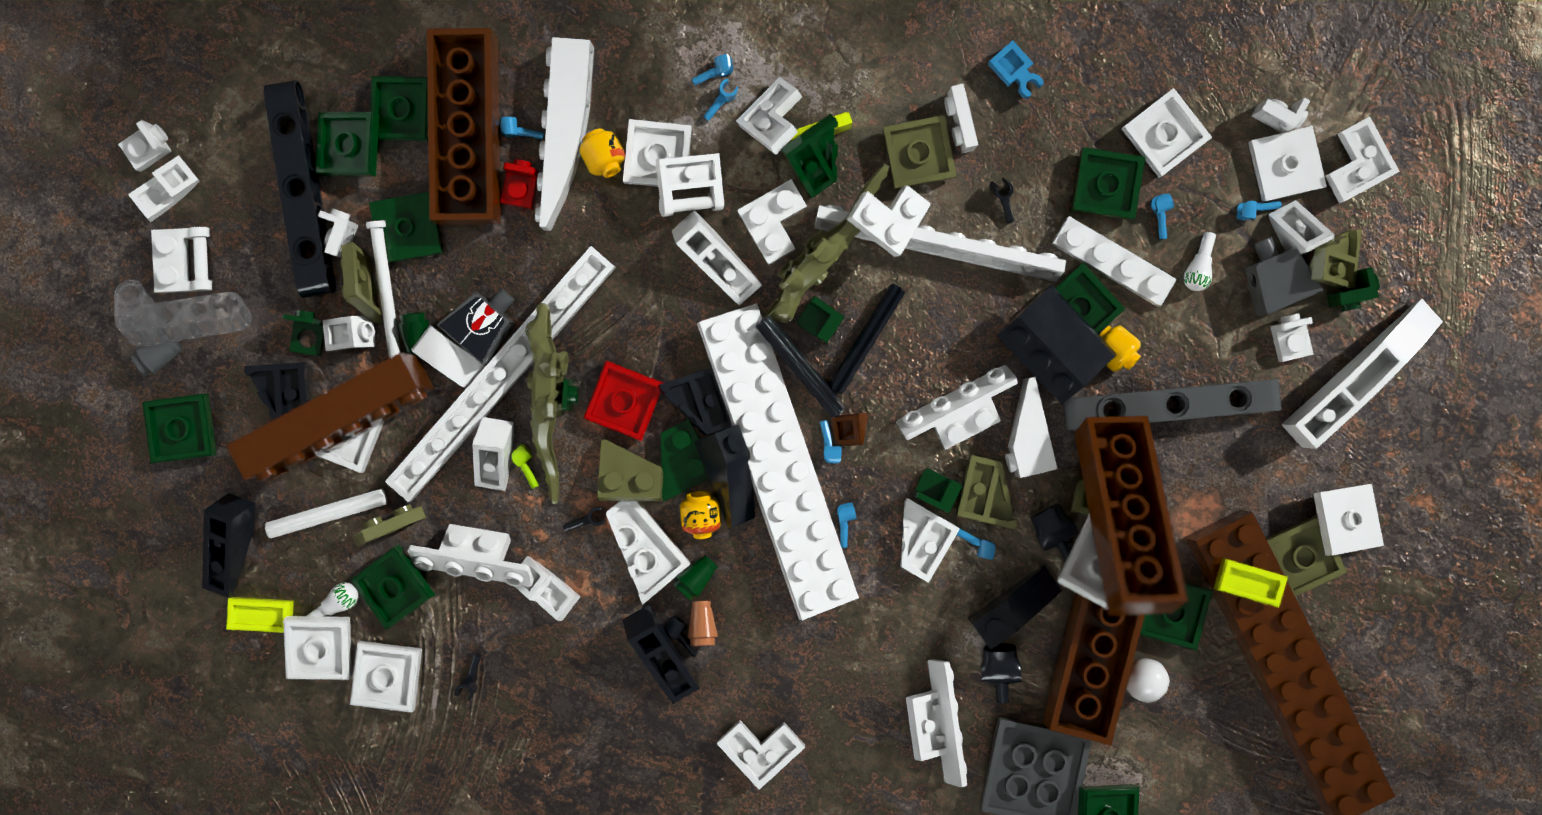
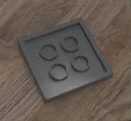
M998 716L979 807L980 810L997 815H1077L1079 787L1083 786L1092 741L1052 731L1047 726Z

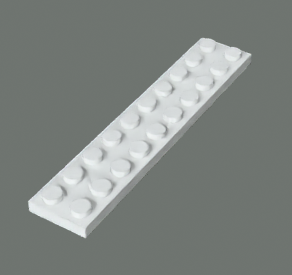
M756 303L697 323L731 424L732 426L739 425L750 452L748 465L752 485L799 620H805L859 597L773 348L756 328V324L762 319L758 304Z

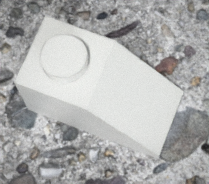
M482 417L472 443L474 483L478 487L505 491L514 447V422Z

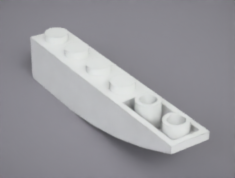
M552 37V47H547L546 65L550 66V77L544 80V97L548 98L547 110L542 111L541 118L542 128L546 129L545 141H541L539 147L540 160H544L543 172H539L537 178V189L542 191L541 203H537L535 208V221L540 222L539 227L544 231H551L564 205L581 156L579 148L582 144V138L586 135L591 102L594 47L590 40Z
M1422 298L1418 299L1281 425L1302 448L1317 449L1398 373L1443 321Z

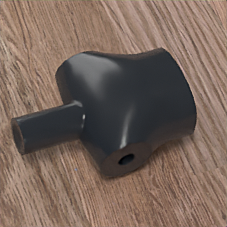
M1057 503L1032 516L1030 520L1035 529L1036 539L1043 551L1045 552L1057 547L1066 562L1072 551L1068 541L1079 534V530L1072 518Z
M1000 643L992 650L987 645L983 647V661L981 663L982 683L995 684L996 702L1000 704L1009 702L1008 684L1022 682L1021 664L1018 660L1017 649L1014 644Z

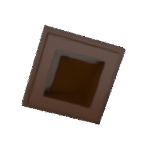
M868 413L831 417L833 446L863 445Z

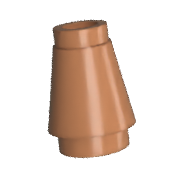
M711 601L692 602L687 638H690V646L715 645V637H718Z

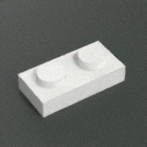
M964 84L951 86L947 93L948 97L944 98L947 115L953 116L955 127L952 128V137L955 146H960L963 154L974 151L978 146V141Z

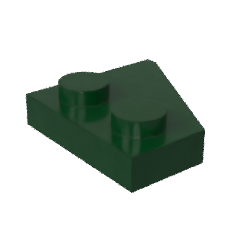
M688 419L661 433L663 501L708 479L694 443L700 439Z

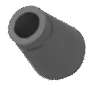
M171 335L136 348V352L130 356L137 369L144 376L150 373L155 375L176 357L178 353L183 351V347L176 337Z

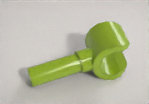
M521 444L513 451L511 458L524 472L533 489L539 485L529 465L526 463L533 457V454L524 444Z

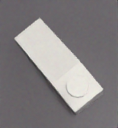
M695 210L672 230L675 243L739 306L762 286L755 275Z
M1036 377L1023 379L1008 444L1009 454L1005 455L1009 472H1014L1015 477L1019 478L1057 469Z

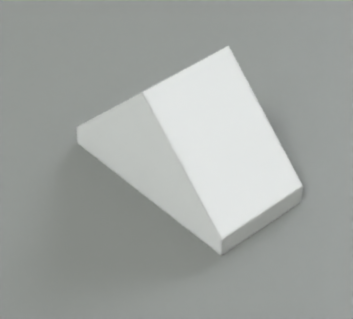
M1296 200L1268 214L1269 220L1284 250L1296 248L1300 254H1304L1334 239V233Z

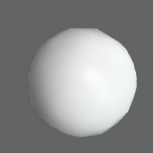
M1148 658L1137 659L1132 663L1126 690L1133 698L1139 701L1155 702L1167 692L1170 683L1168 673L1158 661Z

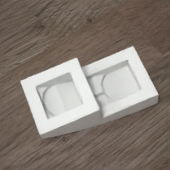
M178 155L152 172L155 176L128 195L145 217L152 222L179 202L200 181Z
M431 325L428 326L411 349L412 352L465 389L485 367V365L477 361L454 340Z
M527 556L522 564L530 567L534 580L531 587L521 585L516 588L529 600L536 601L557 621H563L581 596L544 566Z

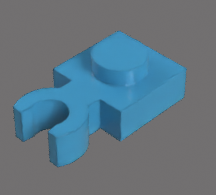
M1013 40L988 62L991 69L1008 87L1015 81L1018 84L1019 94L1026 100L1032 95L1026 88V83L1032 82L1038 89L1044 84L1043 79L1039 75L1028 71L1034 63Z

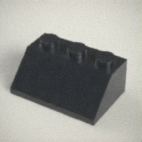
M1052 285L1009 320L997 334L999 339L1061 404L1085 387L1116 356L1111 347Z

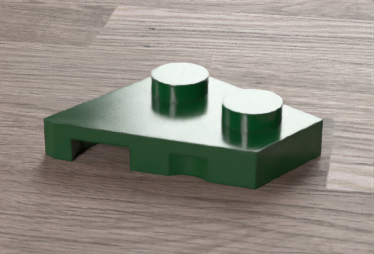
M831 113L781 149L806 193L811 198H814L837 181L835 161L838 156V145L834 142V128L838 127V121Z

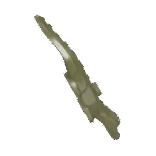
M883 164L872 175L858 195L853 207L862 193L868 191L874 196L878 192L882 180L887 177L888 165ZM847 217L827 233L821 229L806 242L804 251L795 260H789L777 274L782 278L779 284L781 288L779 297L763 317L769 315L776 323H789L792 321L800 300L804 297V292L812 285L818 286L824 281L828 275L827 269L838 260L844 250L849 248L850 242L860 232L857 227L846 220Z
M540 303L536 307L537 313L534 320L529 322L525 328L530 349L533 352L532 359L534 360V369L529 372L527 380L528 389L532 390V404L530 406L532 420L530 421V426L533 433L532 442L537 450L536 455L541 459L542 469L546 474L545 481L549 488L548 496L552 504H558L559 471L553 450L552 436L557 416L564 415V411H562L563 376L567 373L569 357L566 351L556 352L552 339L550 308L546 303Z

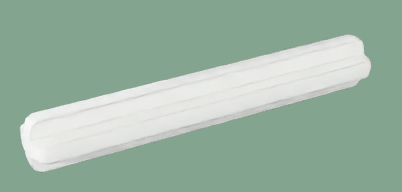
M378 489L265 523L266 534L269 538H275L377 508L388 503L384 489Z

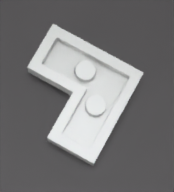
M779 77L736 122L745 132L776 155L798 133L795 127L784 119L783 116L802 98V95L795 87Z
M1371 117L1338 133L1352 161L1325 175V178L1338 202L1342 203L1400 172Z
M792 179L737 210L768 266L795 251V247L781 222L807 208Z
M908 185L901 187L889 208L867 191L861 194L846 220L891 255L897 257L902 254L931 204Z
M739 720L717 740V745L759 790L805 748V744L785 722L776 728L765 740L760 742L744 723Z

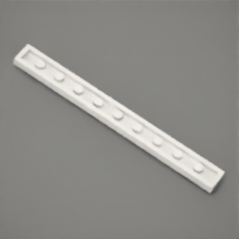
M592 246L588 248L541 302L546 303L550 308L552 339L558 335L616 268ZM536 309L385 481L407 502L414 500L480 424L482 417H486L534 362L532 359L533 352L530 349L525 328L529 322L534 320L537 313Z

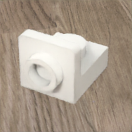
M1268 98L1257 105L1252 117L1281 133H1285L1294 128L1298 129L1304 123L1308 116L1306 108L1310 100L1302 98L1295 102L1289 110L1286 103Z
M140 120L136 123L140 130L118 145L135 170L142 172L172 151L165 142L168 140L167 135L157 124L152 125Z
M332 208L329 214L320 210L318 217L334 222L333 228H330L325 236L324 244L326 248L324 252L342 258L341 245L353 241L358 224L349 221L350 215Z
M1299 313L1280 317L1281 324L1270 326L1279 362L1314 355L1307 329V324L1313 323L1311 317L1301 319Z
M347 316L322 320L326 351L376 346L374 323L367 316Z

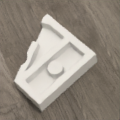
M906 498L904 501L900 566L929 583L960 528Z

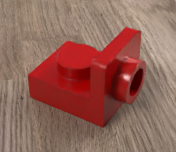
M514 159L513 164L504 162L503 169L506 171L500 201L502 204L533 210L539 173L535 168H532L533 163Z

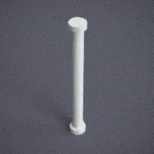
M385 220L366 222V227L371 232L388 356L391 358L401 353L383 231V228L386 227Z

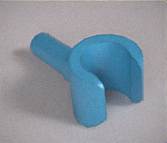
M728 54L716 56L714 58L716 68L709 69L692 78L694 85L696 86L712 77L731 75L733 72L732 58Z
M724 79L721 82L719 96L703 117L708 121L725 102L735 100L738 86L730 94L723 90L728 85L729 79Z
M516 117L500 118V129L503 136L508 138L527 136L543 140L544 132L517 127Z
M1161 194L1154 197L1150 205L1158 219L1159 239H1167L1165 211L1173 209L1174 202L1170 194Z
M1247 201L1240 203L1237 207V219L1256 220L1257 211L1280 209L1282 206L1281 201L1266 203Z
M828 420L820 421L824 439V460L827 463H840L842 447L832 446Z
M852 502L841 504L837 508L840 522V545L842 548H846L848 543L847 521L857 519Z
M962 529L959 530L957 533L958 537L979 546L977 556L989 560L994 558L996 547L993 542L976 538Z

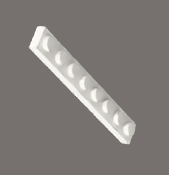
M836 205L819 206L814 228L830 231L842 222L849 212ZM925 225L917 227L905 249L1057 282L1064 273L1066 260L1058 259L1056 255L1051 253L1035 254L1027 252L1025 248L1020 246L1004 247L996 245L994 241L988 239H980L978 241L968 239L963 234L957 232H950L948 234L936 232L934 228ZM861 230L855 236L856 238L873 241Z

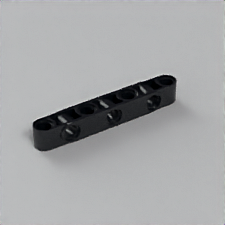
M298 80L265 85L264 99L298 294L301 298L335 293L336 281L331 254L324 252L326 248L324 240L328 232L326 219L318 217L320 210L324 212L319 176L315 175L316 159L302 86ZM294 121L295 127L293 131L286 134V125ZM304 182V193L297 197L295 194L296 186ZM313 243L315 245V254L308 259L305 250L307 246Z

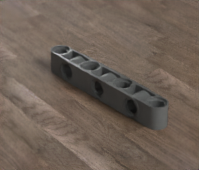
M1279 379L1070 398L1063 403L1066 430H1077L1086 417H1106L1103 409L1108 402L1113 403L1116 408L1114 417L1148 416L1149 423L1282 410ZM1232 391H1236L1239 395V403L1235 407L1229 401ZM1171 396L1178 403L1177 409L1173 413L1169 412L1166 406V402Z

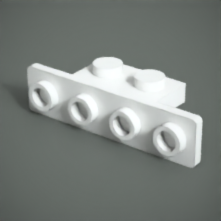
M1006 365L994 368L986 375L961 385L959 389L934 399L930 404L916 411L908 412L904 417L897 420L896 424L906 440H910L934 427L942 446L946 450L1001 421L991 397L1018 384L1017 377Z
M449 524L439 550L410 545L407 551L415 567L423 571L437 570L452 576L466 575L485 582L491 580L500 581L513 587H520L521 585L531 587L534 581L528 565L503 561L511 542L510 536L507 533Z
M931 659L928 660L932 690L906 697L914 759L924 761L941 756L945 782L961 788L967 786V766L963 757V737L959 729L958 704L953 687L954 674L949 661Z

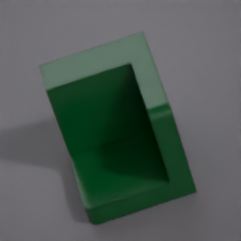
M813 296L798 318L797 325L827 344L845 317L816 296Z
M925 468L912 495L950 513L963 485Z

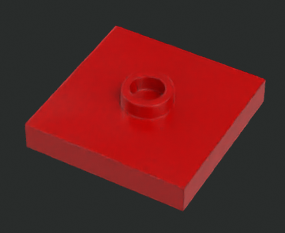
M606 360L583 419L643 441L661 394L658 385L663 384V382Z

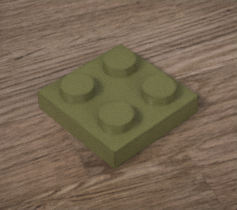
M945 115L882 128L894 190H899L906 185L914 187L957 177Z
M1317 515L1266 538L1284 576L1288 577L1287 582L1295 597L1348 573L1339 554L1325 556Z

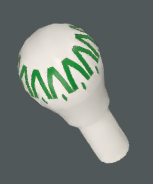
M1204 232L1198 254H1195L1193 261L1184 273L1183 281L1186 287L1192 291H1203L1209 287L1212 281L1211 253L1216 238L1214 233Z
M350 583L335 585L321 602V606L306 616H332L335 613L354 607L358 601L357 589Z

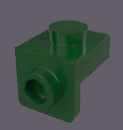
M1373 268L1357 270L1356 290L1328 295L1329 308L1341 306L1343 312L1362 308L1361 301L1379 298L1380 283Z

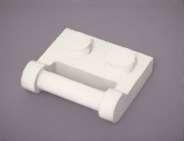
M719 153L656 159L660 196L659 211L662 217L672 216L674 212L709 208L712 211L723 210L724 196ZM710 187L709 196L673 200V190Z
M190 227L151 230L154 292L212 291V281L208 280L206 238H210L209 228ZM188 239H193L194 281H190Z

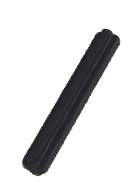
M896 284L889 286L829 383V387L834 392L843 394L903 298L905 294L903 288Z
M769 315L763 317L756 324L759 332L831 417L839 416L846 408L844 403L773 318Z

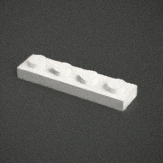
M1070 216L1065 219L1051 243L1054 247L1157 307L1163 304L1177 280Z

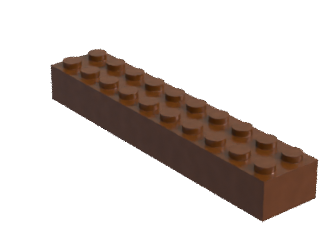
M1238 510L1186 536L1185 539L1210 589L1213 590V595L1323 814L1360 815L1394 798L1395 795L1288 582H1286L1279 608L1213 589L1222 558L1284 575L1253 512Z

